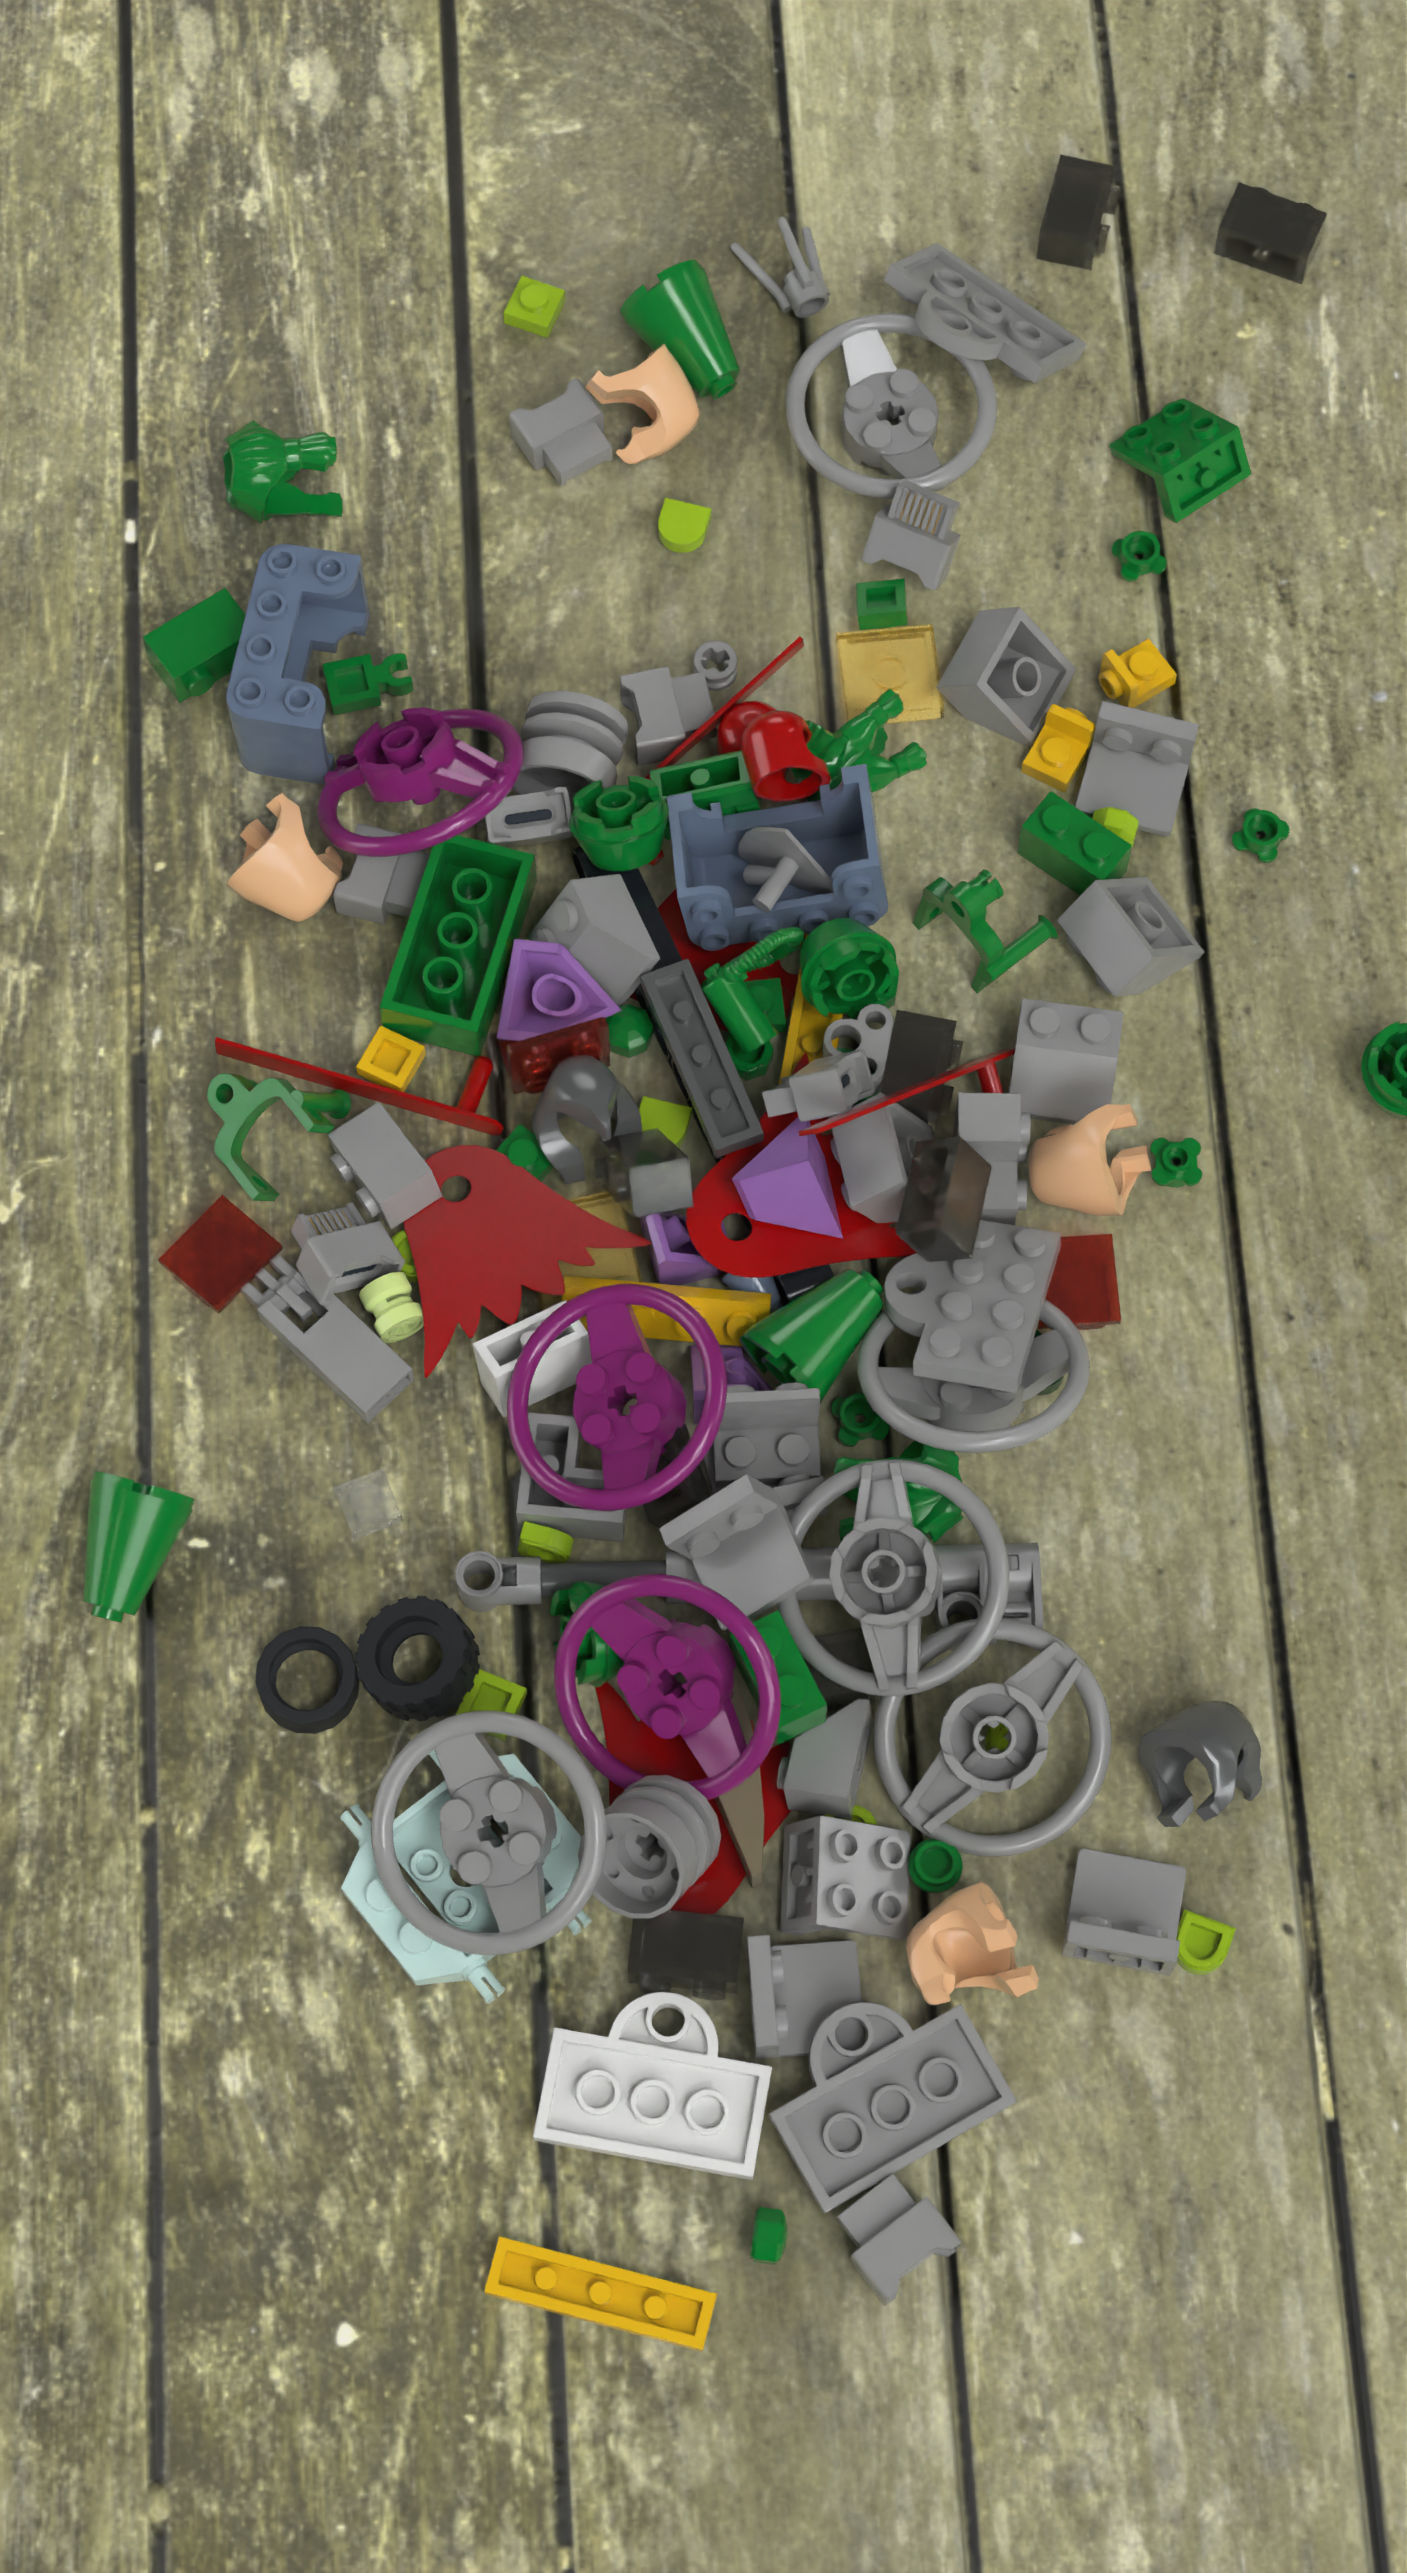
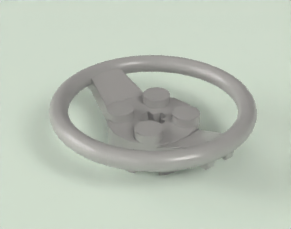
M896 313L873 314L851 319L835 326L817 338L806 349L795 365L789 379L785 400L786 418L793 441L805 460L818 473L834 484L851 492L886 499L894 498L897 486L904 480L933 492L943 490L945 486L956 481L978 461L985 451L993 434L997 417V398L994 383L984 361L969 359L948 351L962 364L974 384L977 394L978 412L974 430L966 445L953 459L941 466L933 448L937 436L939 415L935 397L925 384L918 380L917 375L909 369H896L879 333H904L931 340L919 329L915 316ZM839 346L848 386L845 394L841 432L845 450L858 465L861 466L862 461L871 467L882 469V474L891 475L894 479L869 477L847 469L832 459L819 446L810 432L804 404L807 385L821 361Z
M919 1289V1290L913 1291V1292H911V1293H909V1294H916V1293H919V1292H921V1291H923V1290H922V1289ZM1045 1299L1039 1320L1052 1331L1033 1338L1017 1393L914 1376L913 1368L878 1367L879 1354L883 1343L895 1327H897L889 1318L886 1309L877 1316L863 1337L858 1353L857 1371L862 1391L872 1410L898 1432L919 1443L934 1448L963 1453H986L1023 1446L1047 1435L1070 1417L1083 1398L1089 1380L1090 1361L1087 1347L1078 1328L1059 1308ZM1068 1373L1062 1392L1046 1410L1028 1421L1011 1426V1423L1019 1417L1020 1413L1023 1414L1026 1400L1033 1398Z
M899 1459L877 1460L852 1466L838 1472L817 1486L800 1503L789 1521L801 1546L810 1525L824 1508L839 1496L859 1487L854 1527L843 1538L838 1549L835 1548L831 1557L829 1577L836 1599L851 1616L861 1623L874 1673L857 1669L842 1662L817 1641L804 1621L796 1593L776 1604L777 1609L803 1658L817 1671L837 1684L857 1692L878 1696H904L933 1689L948 1682L968 1668L982 1654L999 1627L1009 1591V1562L1003 1536L997 1522L982 1500L968 1486L943 1470L927 1464ZM906 1482L933 1489L944 1495L963 1511L979 1535L988 1568L986 1598L974 1628L951 1654L921 1670V1617L929 1615L935 1607V1601L941 1590L943 1570L937 1550L924 1533L914 1528ZM892 1560V1566L900 1569L899 1577L892 1580L891 1586L883 1588L881 1581H874L873 1572L882 1570V1561Z
M1005 1618L1001 1619L992 1639L1020 1643L1041 1653L1004 1683L988 1682L983 1685L970 1687L952 1701L942 1717L938 1735L941 1750L913 1791L909 1788L902 1774L895 1744L897 1715L904 1696H880L874 1722L873 1741L878 1771L886 1791L900 1813L916 1829L930 1839L945 1842L965 1854L987 1857L1011 1856L1029 1852L1048 1844L1068 1831L1081 1819L1098 1795L1106 1776L1111 1754L1112 1731L1107 1703L1100 1685L1083 1659L1071 1647L1048 1631L1025 1622ZM978 1619L955 1623L940 1629L922 1640L920 1670L941 1653L960 1645L970 1634ZM1074 1683L1083 1700L1089 1720L1090 1748L1081 1780L1065 1804L1039 1824L1010 1834L983 1835L964 1831L947 1824L946 1821L985 1791L997 1793L1016 1789L1036 1775L1047 1757L1049 1740L1047 1723ZM1000 1723L1003 1724L1008 1730V1733L1003 1736L1009 1741L1006 1748L1000 1751L992 1747L987 1752L984 1751L979 1744L984 1739L979 1734L981 1728L985 1724L993 1728Z
M491 1710L461 1713L443 1719L420 1732L398 1753L387 1769L379 1786L372 1812L371 1843L374 1861L384 1889L393 1904L415 1928L427 1937L454 1950L470 1954L504 1955L516 1953L537 1946L558 1934L571 1923L589 1900L601 1874L606 1853L607 1826L604 1805L596 1782L585 1762L563 1738L551 1729L534 1720L509 1712ZM481 1733H499L517 1737L540 1748L564 1771L578 1796L585 1827L584 1852L581 1865L568 1892L547 1914L542 1866L550 1853L552 1841L556 1838L557 1834L554 1809L540 1788L537 1786L533 1787L524 1779L513 1777V1775L508 1773ZM433 1750L436 1752L451 1799L444 1803L440 1810V1834L443 1851L453 1868L459 1872L465 1882L473 1885H483L500 1933L473 1932L461 1929L440 1919L418 1900L400 1870L393 1842V1822L397 1801L413 1769ZM492 1817L497 1823L505 1821L508 1825L509 1833L502 1835L504 1844H500L496 1838L490 1836L489 1826L491 1825L490 1820Z

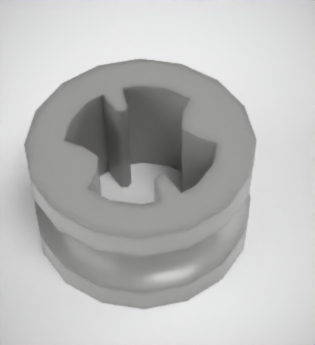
M709 641L702 644L696 650L694 655V674L704 672L708 690H724L732 685L736 679L737 655L734 649L727 643ZM713 660L716 664L724 662V671L719 672L715 668L707 670V661Z

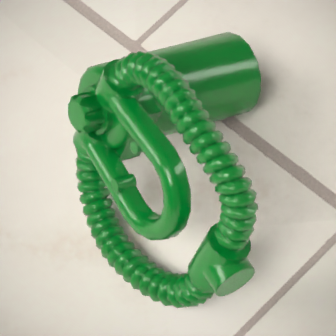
M788 927L774 931L721 967L719 963H715L704 971L706 979L701 983L703 994L745 1056L779 1034L745 984L744 980L748 978L746 973L752 970L756 971L757 968L761 969L762 967L770 966L798 950L804 941V932L798 927Z

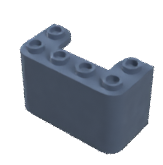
M291 544L272 546L262 554L258 562L226 694L238 756L242 765L248 771L260 775L325 785L324 776L326 773L334 771V756L327 752L323 729L326 700L322 691L314 684L305 682L312 650L337 653L338 642L345 635L355 632V635L361 636L366 634L370 612L361 555Z
M866 764L841 768L842 782L837 788L830 790L829 784L819 786L821 800L724 816L720 802L711 803V811L703 810L694 804L692 793L667 796L677 898L688 936L692 943L701 946L705 950L716 951L724 949L728 945L752 941L759 942L767 935H770V933L782 928L798 927L804 934L809 935L821 924L837 918H852L866 926H870L887 913L888 900L876 810ZM756 827L788 829L830 876L833 893L818 894L788 884L770 912L760 910L754 905L753 899L762 886L749 885L744 881V869L752 864L739 857V842L747 831Z

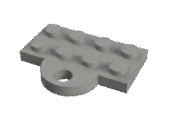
M938 243L891 264L884 281L895 288L902 299L913 304H919L915 312V321L919 329L931 341L947 351L969 359L991 360L998 358L1010 366L1013 374L1023 380L1037 383L1079 360L1085 349L1086 343Z
M960 1216L949 1251L916 1253L894 1265L885 1280L884 1304L886 1313L897 1327L911 1335L921 1337L913 1359V1375L1017 1393L1060 1251L1061 1233ZM905 1287H917L923 1291L916 1294H906L900 1290Z
M861 2002L836 2010L817 2029L809 2050V2070L815 2088L769 2113L768 2117L819 2208L825 2214L1016 2103L1017 2100L962 2004L957 2005L913 2031L907 2021L894 2010L876 2003ZM852 2019L862 2024L866 2031V2041L863 2047L850 2051L838 2044L835 2038V2030L840 2022Z

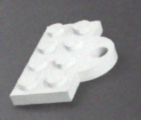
M670 1992L650 1993L635 1999L619 2013L611 2027L609 2037L554 2027L533 2139L534 2141L753 2180L772 2067L718 2057L717 2033L713 2022L703 2008L693 2000L680 1994ZM673 2008L682 2014L684 2026L679 2033L673 2036H663L655 2031L652 2026V2019L659 2010Z

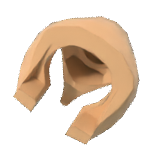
M665 344L651 352L649 357L634 369L613 376H604L598 370L585 387L601 404L632 403L643 409L652 419V425L642 428L634 426L631 429V439L622 450H616V455L627 464H638L644 460L667 453L691 433L700 417L695 393L679 363Z
M281 793L265 805L278 818L274 832L271 834L258 819H255L240 834L245 840L247 847L241 864L227 882V886L255 905L290 920L302 922L319 912L333 896L336 885L342 878L343 861L332 846L327 847L323 854L316 855L305 835L299 806Z
M1106 1104L1092 1111L1074 1125L1068 1124L1053 1128L1045 1136L1033 1142L1028 1158L1030 1188L1040 1202L1098 1216L1123 1215L1128 1195L1138 1175L1145 1171H1151L1146 1145L1123 1149L1112 1159L1110 1168L1107 1164L1106 1137L1111 1130L1138 1126L1137 1117L1130 1104Z
M978 1882L950 1895L926 1917L920 1920L907 1937L906 1951L912 1981L921 1992L924 2000L930 2005L949 2002L951 2000L949 1994L954 1989L961 1987L992 1988L1018 1998L1031 1990L1037 1989L1039 1978L1033 1965L1021 1968L1016 1966L1014 1946H1016L1017 1933L1009 1919H1006L1000 1900L990 1886L983 1882Z

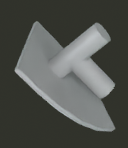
M756 827L747 831L739 842V857L752 864L744 869V881L749 885L762 886L753 899L754 905L760 910L770 912L788 884L818 894L833 893L830 876L788 829Z

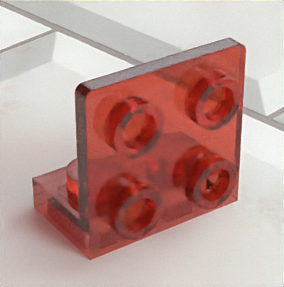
M599 1017L518 1042L497 1039V1033H495L496 1042L514 1095L525 1091L529 1094L543 1092L558 1063L570 1056L589 1055L604 1063L607 1067L610 1066L609 1028L605 1017Z

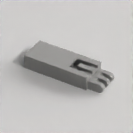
M276 1254L269 1263L281 1277L276 1280L264 1268H261L254 1276L266 1291L261 1294L252 1284L246 1282L239 1288L240 1292L257 1309L260 1321L368 1424L414 1381L412 1368L334 1294L330 1304L320 1305L300 1271L297 1272L280 1255ZM292 1308L298 1314L299 1319L304 1322L313 1314V1311L320 1319L303 1333L285 1313Z

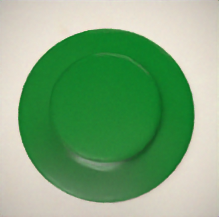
M928 1839L919 1843L911 1852L908 1862V1871L913 1883L921 1890L932 1894L944 1893L952 1889L958 1883L963 1869L962 1857L957 1848L936 1839Z

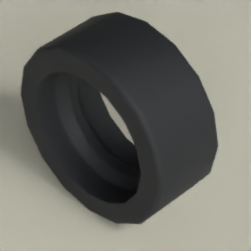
M299 1626L280 1633L266 1645L257 1662L255 1683L265 1711L279 1726L295 1733L317 1734L334 1728L350 1714L359 1693V1678L356 1673L358 1670L350 1648L338 1635L320 1627ZM304 1650L318 1651L327 1655L336 1664L339 1672V1687L334 1697L324 1706L313 1710H298L287 1705L279 1696L276 1687L277 1673L282 1663L291 1655Z

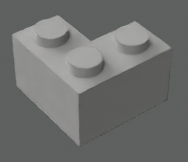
M958 1092L953 1126V1227L957 1226L960 1216L1015 1225L1017 1211H1026L1027 1180H1018L1017 1163H1026L1027 1143L1030 1142L1031 1120L1030 1112H1021V1094Z
M528 1412L533 1441L546 1463L560 1476L570 1482L591 1489L604 1490L603 1470L579 1468L583 1437L578 1431L574 1416ZM523 1465L521 1467L516 1509L519 1532L522 1531L524 1521L562 1531L575 1538L624 1542L627 1509L597 1511L572 1506L547 1493L530 1477Z

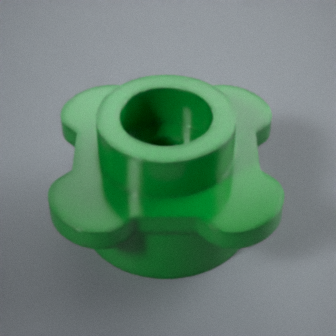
M1135 531L1128 534L1124 539H1117L1112 545V555L1119 559L1122 566L1120 574L1127 581H1136L1139 576L1148 573L1161 574L1166 568V558L1159 554L1160 544L1156 535L1151 532ZM1135 555H1143V559H1136Z
M1256 808L1249 809L1244 814L1241 830L1232 835V845L1238 851L1247 850L1257 855L1258 859L1263 863L1273 862L1278 855L1277 847L1281 840L1288 838L1290 828L1285 821L1280 820L1277 815L1270 811ZM1259 832L1264 833L1265 838L1259 839L1256 834Z
M1157 1138L1152 1142L1150 1152L1155 1157V1163L1151 1178L1154 1183L1159 1186L1176 1188L1184 1185L1194 1186L1200 1182L1202 1171L1197 1167V1156L1201 1152V1146L1197 1140L1185 1138L1182 1142H1169L1165 1138ZM1174 1158H1178L1181 1161V1164L1175 1166L1172 1164L1171 1160Z
M864 1393L853 1394L848 1398L840 1397L833 1402L831 1411L833 1416L839 1420L841 1430L838 1438L843 1445L854 1447L860 1440L873 1438L880 1441L888 1435L889 1424L872 1410ZM857 1415H863L865 1421L858 1423L855 1418Z

